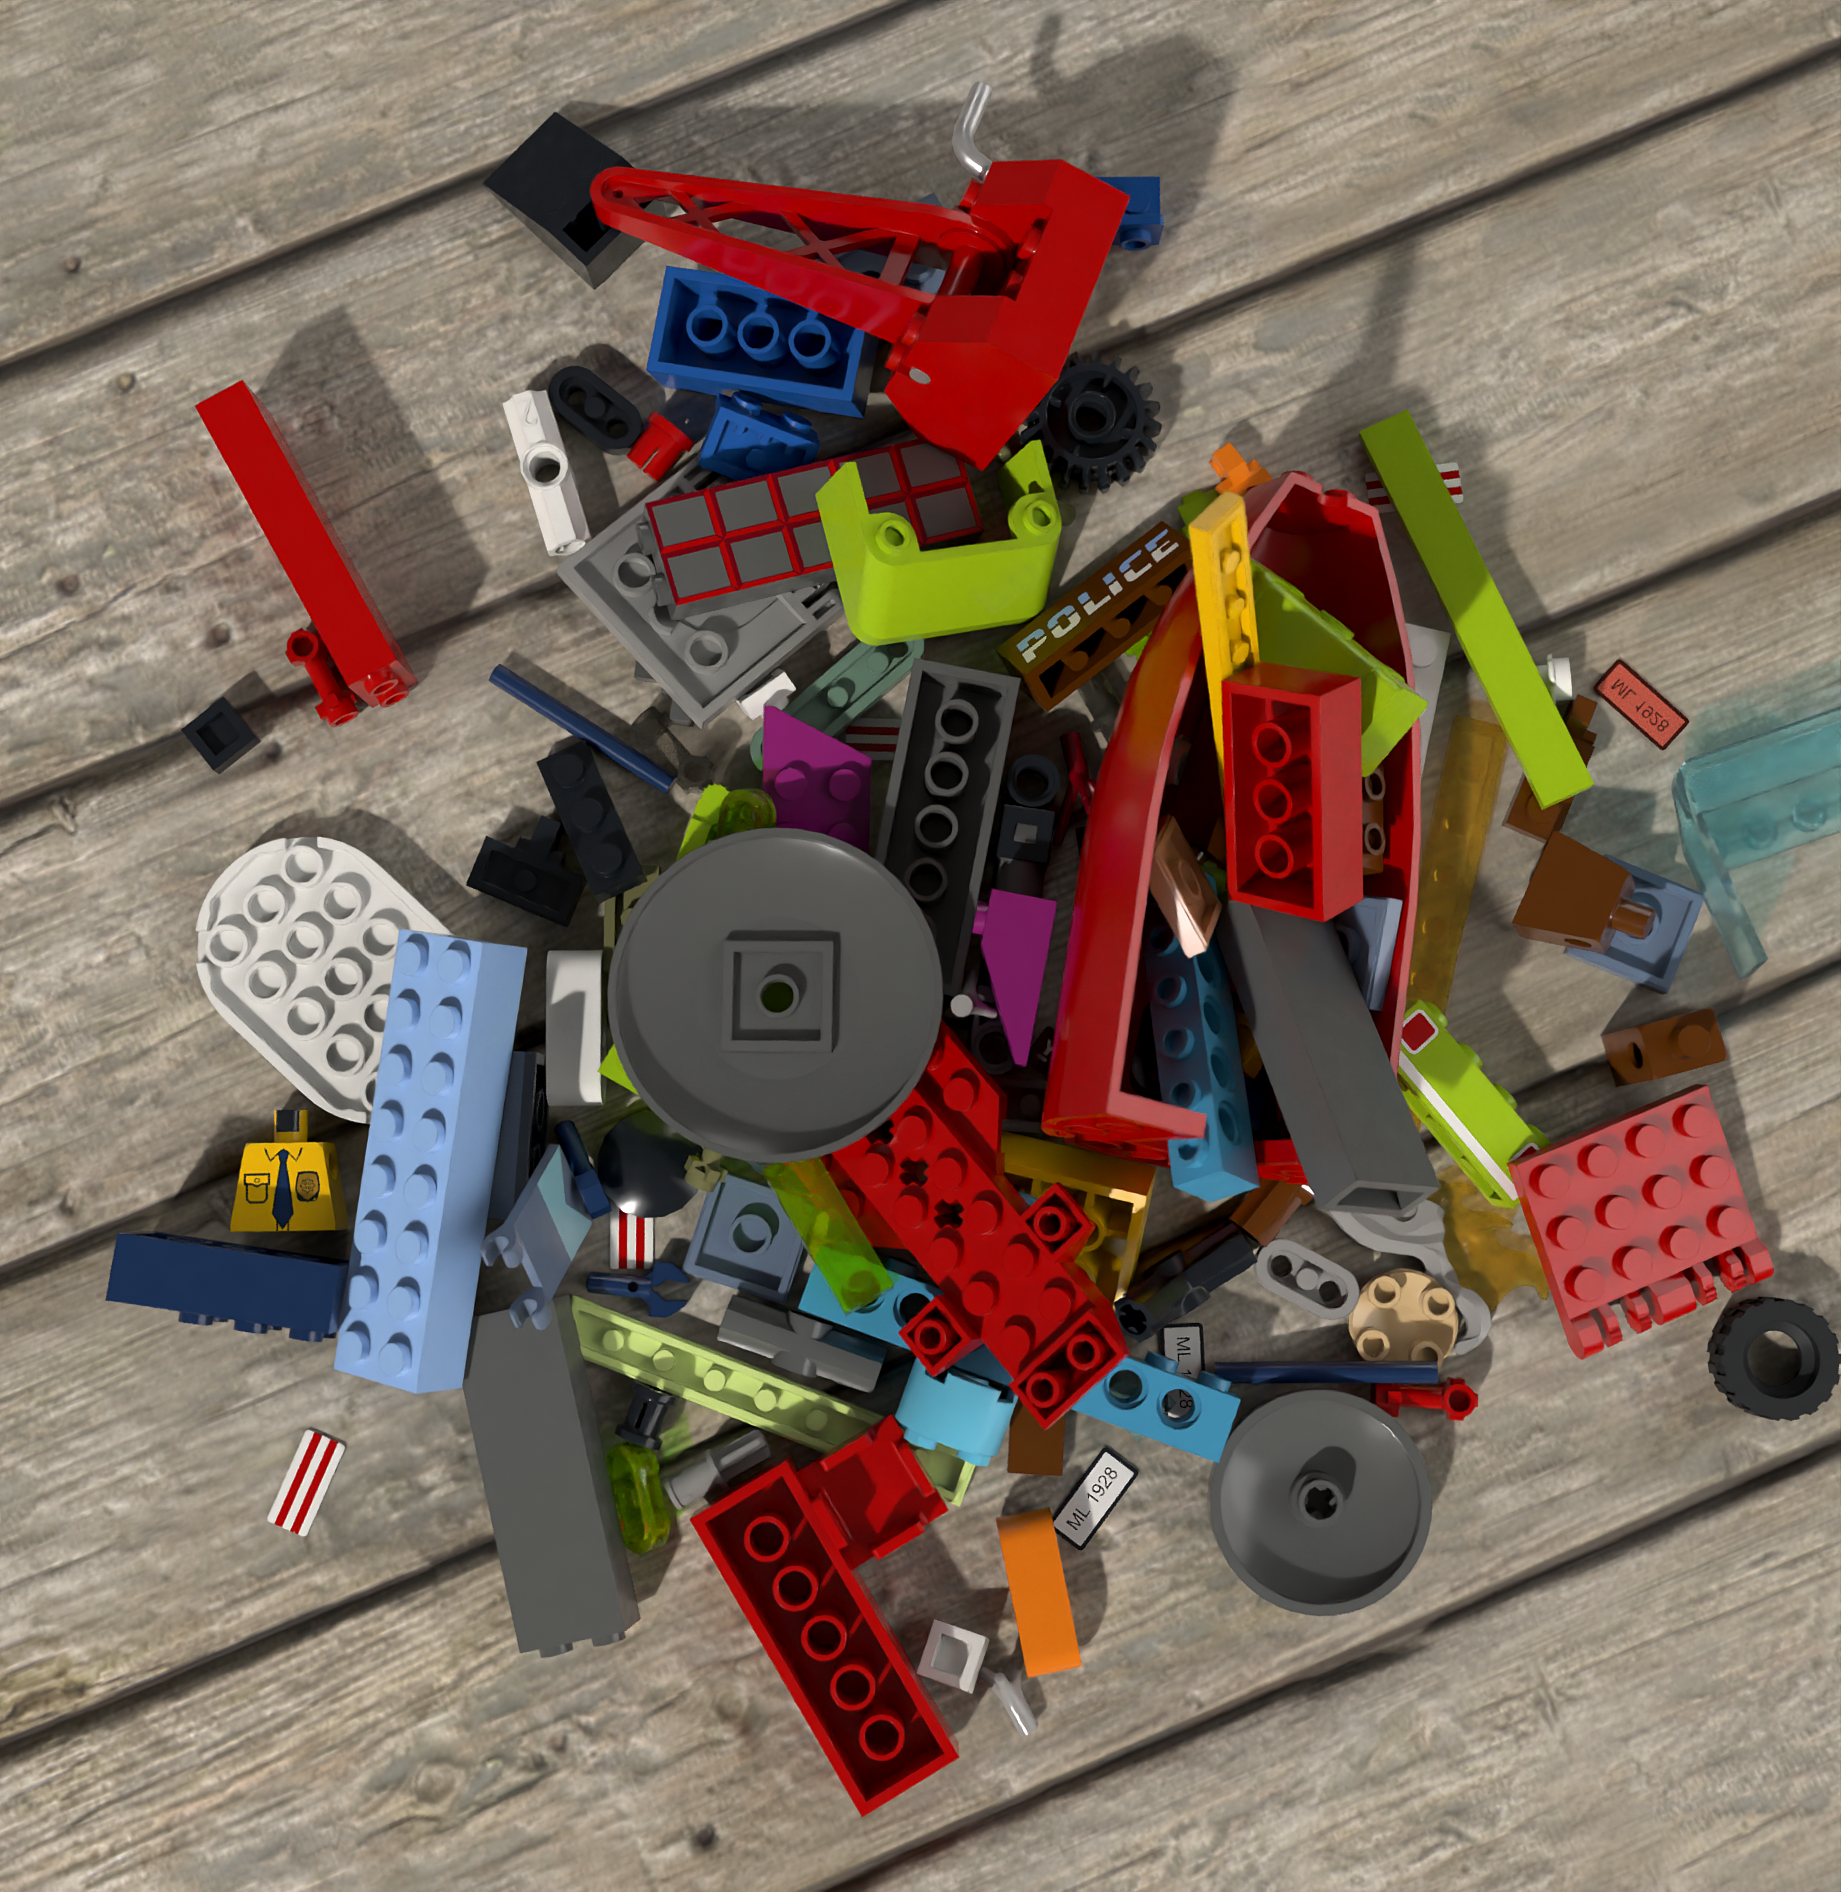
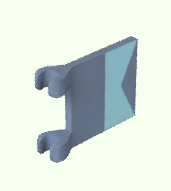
M549 1144L505 1223L489 1234L480 1245V1253L487 1266H493L495 1259L502 1254L509 1268H515L522 1262L533 1287L518 1297L510 1306L509 1313L516 1328H522L524 1321L532 1316V1321L537 1330H544L550 1325L552 1320L550 1301L593 1223L562 1149L558 1144Z

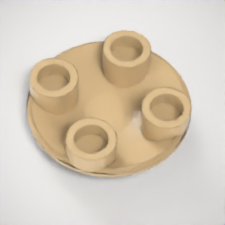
M1400 1268L1382 1272L1368 1280L1361 1287L1358 1303L1349 1314L1348 1326L1353 1346L1364 1361H1437L1439 1369L1456 1341L1458 1315L1452 1295L1433 1277L1421 1271Z

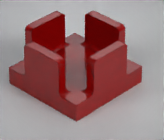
M893 1413L888 1414L797 1471L811 1496L809 1502L837 1550H843L853 1569L874 1556L876 1560H880L925 1532V1526L949 1511L947 1504L912 1445L904 1438L905 1433Z

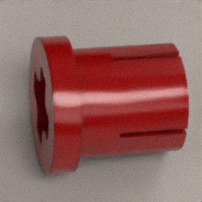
M653 411L647 418L650 422L649 426L625 457L641 469L657 449V453L644 468L643 472L659 483L682 452L686 451L689 453L695 443L667 419Z

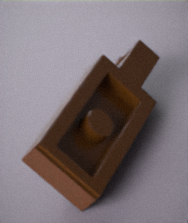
M1577 694L1574 700H1569L1562 720L1587 768L1595 748L1593 744L1597 737L1596 733L1587 730L1590 725L1598 702ZM1523 772L1501 826L1547 845L1553 830L1561 832L1575 795L1542 810Z

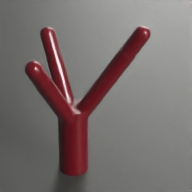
M1070 732L1060 737L1070 780L1052 840L1053 844L1057 847L1063 844L1078 790L1086 813L1089 815L1096 781L1090 775L1080 732Z

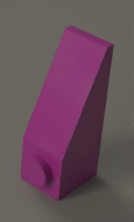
M992 889L989 903L978 901L972 933L983 935L980 950L1013 1066L1024 1068L1027 1065L1057 901Z

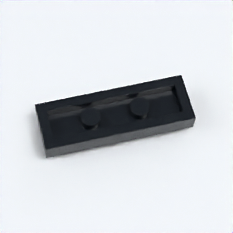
M583 740L537 761L538 768L597 902L602 903L648 882L586 741Z

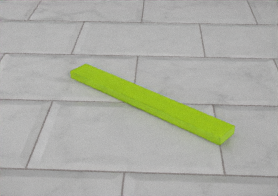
M1406 409L1359 431L1358 438L1541 809L1543 810L1592 788L1594 782L1409 410Z

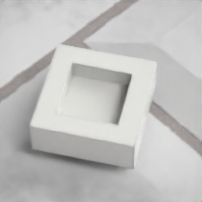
M777 667L736 702L744 714L752 720L759 715L763 718V705H772L780 710L784 709L789 703L786 696L795 691L796 688L786 673Z
M934 1619L916 1674L972 1694L990 1640L985 1636Z

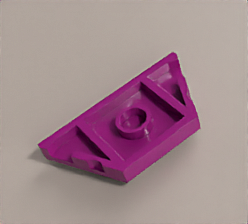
M763 705L761 829L791 828L817 832L842 840L869 855L871 757L772 705Z

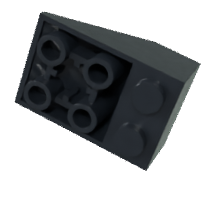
M556 111L482 183L483 187L594 290L644 242V240L602 223L596 215L590 194L592 181L605 169L616 166L634 167L621 155ZM651 200L639 203V206L645 212L667 218L662 201Z

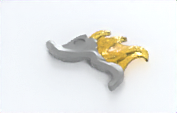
M1455 1181L1441 1184L1439 1190L1402 1217L1327 1211L1338 1226L1357 1243L1375 1251L1411 1255L1420 1260L1423 1273L1433 1277L1439 1284L1441 1283L1442 1287L1452 1295L1456 1309L1460 1311L1466 1321L1465 1334L1455 1341L1452 1348L1455 1354H1466L1487 1337L1491 1328L1492 1312L1513 1289L1520 1286H1533L1538 1293L1539 1299L1547 1300L1550 1288L1541 1262L1527 1252L1514 1251L1501 1245L1496 1239L1495 1232L1497 1227L1512 1228L1513 1223L1500 1214L1489 1211H1472L1462 1206L1461 1200L1463 1195H1477L1479 1189L1468 1183Z

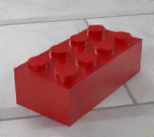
M1261 662L1222 679L1221 700L1228 900L1325 922L1363 900L1361 677Z

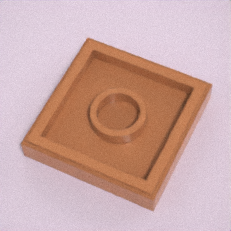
M1169 813L1158 818L1148 887L1187 958L1206 951L1223 906L1176 819Z

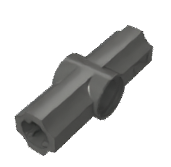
M735 1294L732 1295L726 1308L717 1339L771 1358L770 1362L783 1369L811 1378H817V1375L836 1381L841 1385L870 1394L874 1390L888 1349L834 1329L835 1326L819 1318L789 1309L786 1313L769 1307L767 1304Z

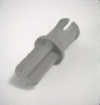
M753 1430L715 1452L711 1449L704 1452L705 1458L677 1474L663 1479V1483L674 1506L678 1510H682L686 1505L720 1486L724 1490L730 1488L729 1481L770 1459L772 1456L770 1445L760 1430Z

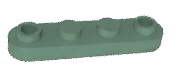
M924 639L902 642L907 646L908 652L901 658H895L889 654L888 648L891 644L872 646L860 642L781 711L836 738L911 674L914 658L923 659ZM763 726L754 734L750 744L751 758L760 773H762Z

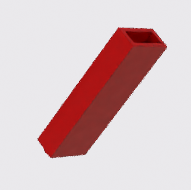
M243 380L194 405L348 687L372 708L379 704L381 707H389L405 699L410 693L408 688L418 684L419 681L272 414Z

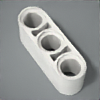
M550 950L548 952L546 964V1095L549 1107L605 1105L607 1077L597 1072L607 1056V974L603 972L604 950Z

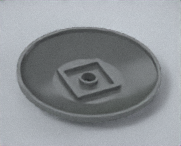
M791 828L754 829L713 840L680 858L659 875L636 903L621 930L613 953L607 992L611 1034L618 1057L627 1077L650 1109L676 1132L708 1150L731 1158L763 1163L798 1162L839 1151L870 1134L889 1119L910 1096L930 1062L940 1030L944 998L941 964L932 932L921 909L901 882L877 860L842 840L817 832ZM777 982L790 985L794 993L791 1006L780 1013L767 1010L763 1003L765 990L771 984Z

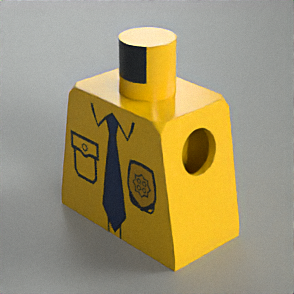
M274 1110V1143H246L230 1222V1232L348 1229V1218L336 1147L334 1143L307 1142L308 1110Z

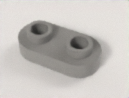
M1274 1239L1266 1248L1261 1246L1257 1250L1255 1257L1258 1262L1253 1264V1271L1257 1281L1265 1289L1318 1317L1328 1320L1344 1318L1356 1307L1359 1299V1286L1353 1274L1344 1267L1288 1239ZM1279 1255L1286 1257L1289 1262V1269L1282 1276H1276L1271 1270L1272 1260ZM1326 1281H1332L1337 1287L1336 1297L1329 1302L1322 1300L1319 1294L1320 1286Z

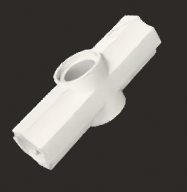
M528 390L515 394L511 399L502 404L520 460L521 474L527 483L548 554L550 556L573 554L592 540V536L575 484V474L569 464L546 390ZM551 464L561 467L559 475L554 480L545 483L536 480L537 472L542 467Z

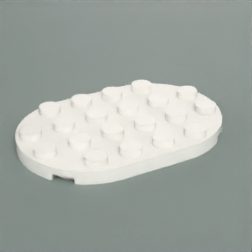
M318 836L317 838H281L262 844L239 857L225 869L213 884L204 900L197 920L196 931L199 932V963H196L203 989L217 1012L313 1103L331 1114L350 1121L370 1124L399 929L456 935L380 864L358 849L337 840Z

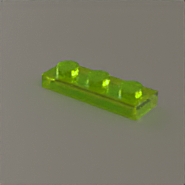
M819 1157L798 1162L774 1163L762 1170L764 1178L845 1317L894 1289V1283Z

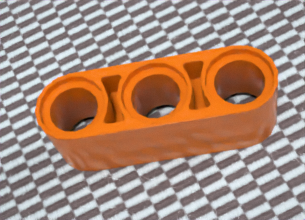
M1050 1507L996 1517L1027 1678L1082 1667Z

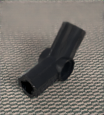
M1233 1222L1227 1223L1184 1252L1180 1249L1171 1253L1141 1273L1140 1276L1143 1280L1123 1293L1114 1302L1115 1315L1123 1336L1134 1338L1138 1343L1152 1337L1169 1322L1179 1319L1211 1297V1291L1258 1262L1252 1248Z

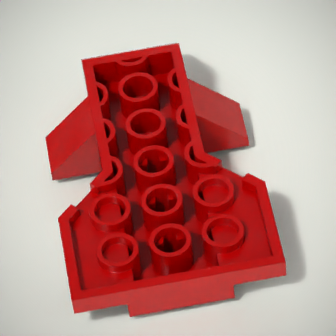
M941 1020L933 1054L920 1081L907 1100L887 1119L892 1120L894 1123V1127L889 1130L894 1135L892 1139L884 1138L882 1124L859 1141L839 1151L818 1158L783 1164L844 1241L854 1245L909 1249L943 1291L944 1295H938L932 1299L898 1332L899 1336L932 1377L939 1375L985 1343L1014 1379L1008 1386L1041 1427L1047 1430L1130 1355L1111 1303L1075 1261L1094 1231L1095 1223L1060 1182H1055L1038 1200L1029 1206L1004 1176L1005 1153H1001L1002 1119H1007L1008 1096L947 1024ZM919 1161H926L929 1166L923 1172L928 1177L927 1181H919L916 1171L918 1170L916 1166ZM961 1203L964 1211L958 1215L963 1219L962 1223H953L950 1216L952 1204Z

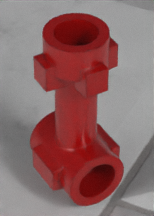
M302 628L291 633L287 641L285 654L292 665L295 667L303 666L309 674L323 701L315 706L320 719L323 721L327 720L329 726L334 728L356 718L359 715V711L355 704L359 701L353 690L341 691L327 664L329 652L320 634L314 635Z
M1447 1377V1380L1438 1387L1400 1385V1383H1371L1370 1401L1392 1417H1399L1400 1407L1441 1409L1449 1420L1464 1421L1465 1416L1471 1414L1478 1407V1394L1474 1393L1465 1384L1463 1378Z

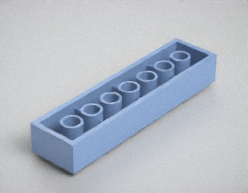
M399 929L333 1368L335 1370L415 1394L462 1388L482 1256L480 1245L484 1240L528 949L526 947L447 934Z

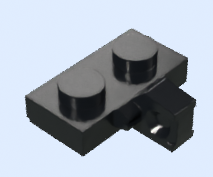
M541 815L531 840L520 836L515 847L486 836L466 886L559 925L568 927L587 880L586 877L562 867L566 854L557 851L565 831L562 822Z

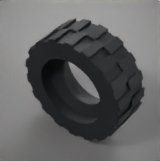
M1758 1297L1757 1300L1746 1299L1741 1301L1739 1306L1729 1308L1722 1314L1724 1318L1720 1323H1716L1711 1331L1714 1334L1711 1342H1708L1707 1352L1710 1353V1362L1707 1364L1709 1373H1712L1716 1382L1714 1384L1716 1388L1728 1397L1726 1400L1734 1407L1744 1409L1746 1413L1779 1421V1419L1789 1421L1800 1419L1801 1415H1811L1819 1410L1817 1407L1821 1403H1827L1833 1395L1831 1391L1834 1385H1838L1841 1375L1838 1372L1839 1364H1841V1353L1838 1352L1837 1344L1839 1341L1836 1334L1830 1331L1827 1326L1829 1323L1823 1316L1816 1315L1813 1312V1308L1806 1304L1794 1302L1795 1300ZM1768 1331H1779L1788 1335L1796 1343L1800 1353V1365L1795 1376L1788 1382L1776 1386L1767 1385L1759 1381L1751 1372L1748 1364V1351L1751 1343L1760 1334Z

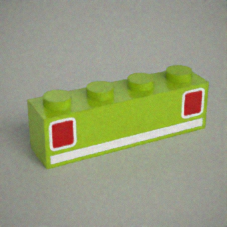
M1421 999L1406 1000L1397 1081L1407 1105L1492 1206L1514 1209L1520 1201L1507 1163L1551 1145L1550 1141L1538 1128L1531 1124L1526 1125L1514 1111L1517 1103L1511 1094L1497 1083L1492 1084L1480 1070L1483 1064L1479 1056L1465 1043L1456 1042L1445 1028L1448 1025L1446 1017L1434 1004L1429 1001L1423 1002Z

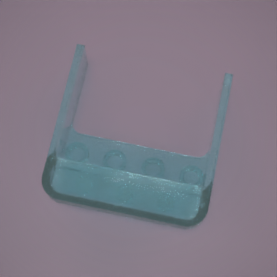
M1841 706L1692 757L1681 765L1672 779L1671 790L1684 858L1740 980L1750 977L1768 960V957L1728 871L1841 832Z

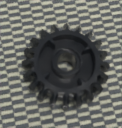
M1098 350L1092 353L1090 363L1083 364L1082 357L1077 351L1071 354L1070 368L1063 365L1058 380L1022 423L1027 428L1020 433L1022 444L1027 445L1030 441L1041 440L1050 477L1056 471L1061 474L1058 487L1061 490H1066L1071 479L1080 481L1078 490L1082 496L1088 493L1090 482L1096 481L1100 492L1105 494L1110 489V477H1113L1118 484L1124 487L1130 480L1129 470L1142 473L1146 466L1143 456H1153L1157 448V444L1151 438L1159 436L1162 429V424L1152 419L1159 414L1160 403L1147 400L1153 390L1151 382L1135 385L1140 371L1135 366L1129 368L1125 373L1120 372L1122 359L1119 355L1111 359L1110 366L1100 364L1102 356ZM1091 414L1097 416L1102 421L1104 427L1098 431L1089 432L1083 430L1076 420L1082 415Z

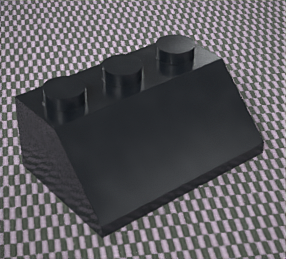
M512 1052L487 1216L490 1219L507 1220L546 1151L549 1105L546 1095V1056L537 1052Z

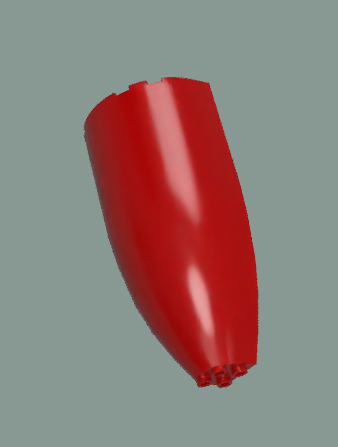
M1286 471L1279 477L1261 485L1248 487L1243 500L1249 556L1296 587L1304 594V598L1320 612L1325 610L1346 626L1354 634L1353 640L1378 661L1395 670L1405 679V683L1416 692L1412 654L1397 580L1378 509L1357 500L1352 492L1346 490L1332 489L1321 493L1322 484L1314 481L1313 476L1302 471ZM1193 564L1164 606L1133 668L1099 769L1082 843L1041 1129L1046 1134L1065 1137L1064 1143L1109 1157L1171 1169L1167 1140L1203 1138L1207 1114L1141 1097L1130 1083L1129 1070L1143 1012L1149 1002L1141 935L1158 818L1170 813L1179 787L1173 783L1165 785L1174 738H1177L1180 734L1189 736L1191 744H1193L1204 708L1210 699ZM1419 718L1381 762V764H1384V779L1386 783L1384 795V834L1386 843L1383 851V873L1363 876V895L1387 897L1403 901L1382 1011L1369 1009L1396 1078L1418 900L1421 846ZM1217 863L1218 869L1227 871V867ZM1227 879L1222 897L1219 900L1221 904L1225 903L1228 898ZM1229 973L1234 1011L1245 1014ZM1264 1064L1260 1071H1266ZM1151 1070L1147 1073L1151 1080L1156 1081L1158 1070ZM1269 1079L1262 1120L1264 1122L1263 1131L1258 1140L1253 1139L1258 1177L1269 1180H1284L1286 1184L1309 1185L1291 1136L1279 1137Z

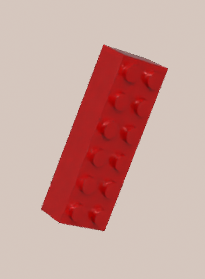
M789 1453L695 1510L689 1520L861 1817H864L960 1758L959 1743L920 1675L916 1674L917 1670L858 1569H853L843 1550H837L809 1502L811 1496L797 1473L799 1468Z

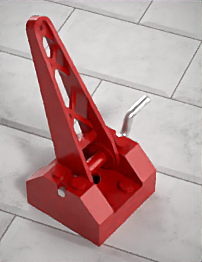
M980 81L973 83L954 126L952 137L955 156L961 165L978 179L971 177L959 200L958 206L954 205L952 209L933 204L618 166L605 169L599 173L592 181L590 187L595 212L602 223L893 343L884 367L892 370L884 392L916 438L981 471L985 470L1058 380L1131 196L1062 159L992 162L980 153L975 147L973 139L992 95L991 87ZM658 200L678 205L686 214L666 218L645 212L639 206V203ZM735 219L796 234L806 246L780 251L721 234L712 223ZM858 249L887 256L888 258L879 279L846 270L833 255ZM912 263L946 271L936 295L902 286Z

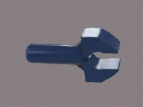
M571 1120L561 1121L555 1126L554 1132L592 1220L611 1212L612 1208L595 1169L589 1161L588 1153L575 1123Z
M655 1261L654 1270L645 1277L592 1271L586 1278V1290L593 1294L642 1298L650 1307L649 1316L666 1318L681 1310L689 1301L664 1299L660 1292L653 1290V1286L661 1285L665 1280L690 1283L691 1280L686 1273L681 1272L682 1269L675 1263Z

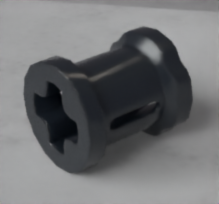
M634 1380L631 1389L635 1394L624 1423L617 1424L614 1433L639 1446L660 1450L663 1441L659 1435L670 1407L676 1406L680 1397L639 1380Z

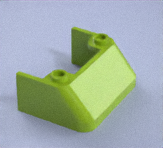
M1041 440L1030 441L996 472L1012 539L920 551L915 531L905 518L890 512L869 514L856 461L845 463L823 485L815 496L848 625L857 639L868 645L879 646L1017 625L1030 621L1045 608L1062 520Z

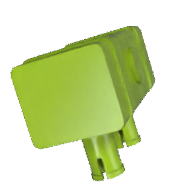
M1250 557L1260 663L1266 662L1361 677L1362 776L1368 777L1424 712L1428 702L1405 683V679L1395 670L1378 661L1353 640L1354 634L1346 626L1325 610L1320 612L1304 598V594L1296 587Z

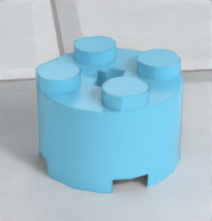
M916 1357L895 1418L900 1422L899 1425L907 1429L904 1438L911 1443L932 1450L936 1449L937 1443H941L958 1449L956 1455L960 1459L973 1465L987 1467L991 1456L998 1455L1018 1397L1007 1385H1004L1003 1389L989 1383L990 1379L953 1365L939 1375L932 1377Z

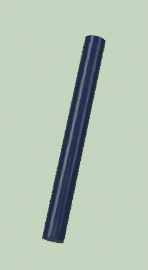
M498 664L491 673L489 682L580 740H585L588 745L660 791L668 794L676 784L678 776L502 664Z
M1215 1362V1375L1231 1381V1384L1438 1383V1362Z

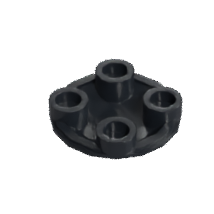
M640 1111L620 1120L605 1135L597 1155L598 1178L606 1196L622 1211L640 1218L665 1217L682 1209L698 1192L697 1188L684 1180L687 1173L684 1166L689 1155L696 1156L697 1153L701 1154L703 1148L669 1127L653 1111Z

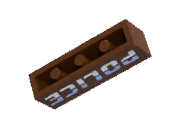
M1159 522L999 646L996 652L1010 676L1021 678L1019 689L1048 713L1153 630L1164 606L1193 564L1190 539L1165 522Z

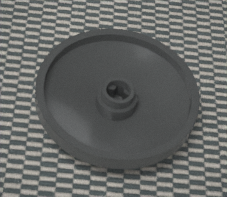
M1326 1388L1292 1390L1269 1398L1252 1408L1231 1428L1219 1463L1213 1462L1208 1481L1207 1504L1210 1526L1218 1548L1230 1568L1245 1585L1261 1598L1280 1608L1299 1614L1336 1616L1363 1609L1381 1600L1398 1587L1409 1575L1424 1549L1430 1530L1432 1490L1424 1460L1417 1446L1404 1428L1384 1410L1361 1397L1339 1390Z

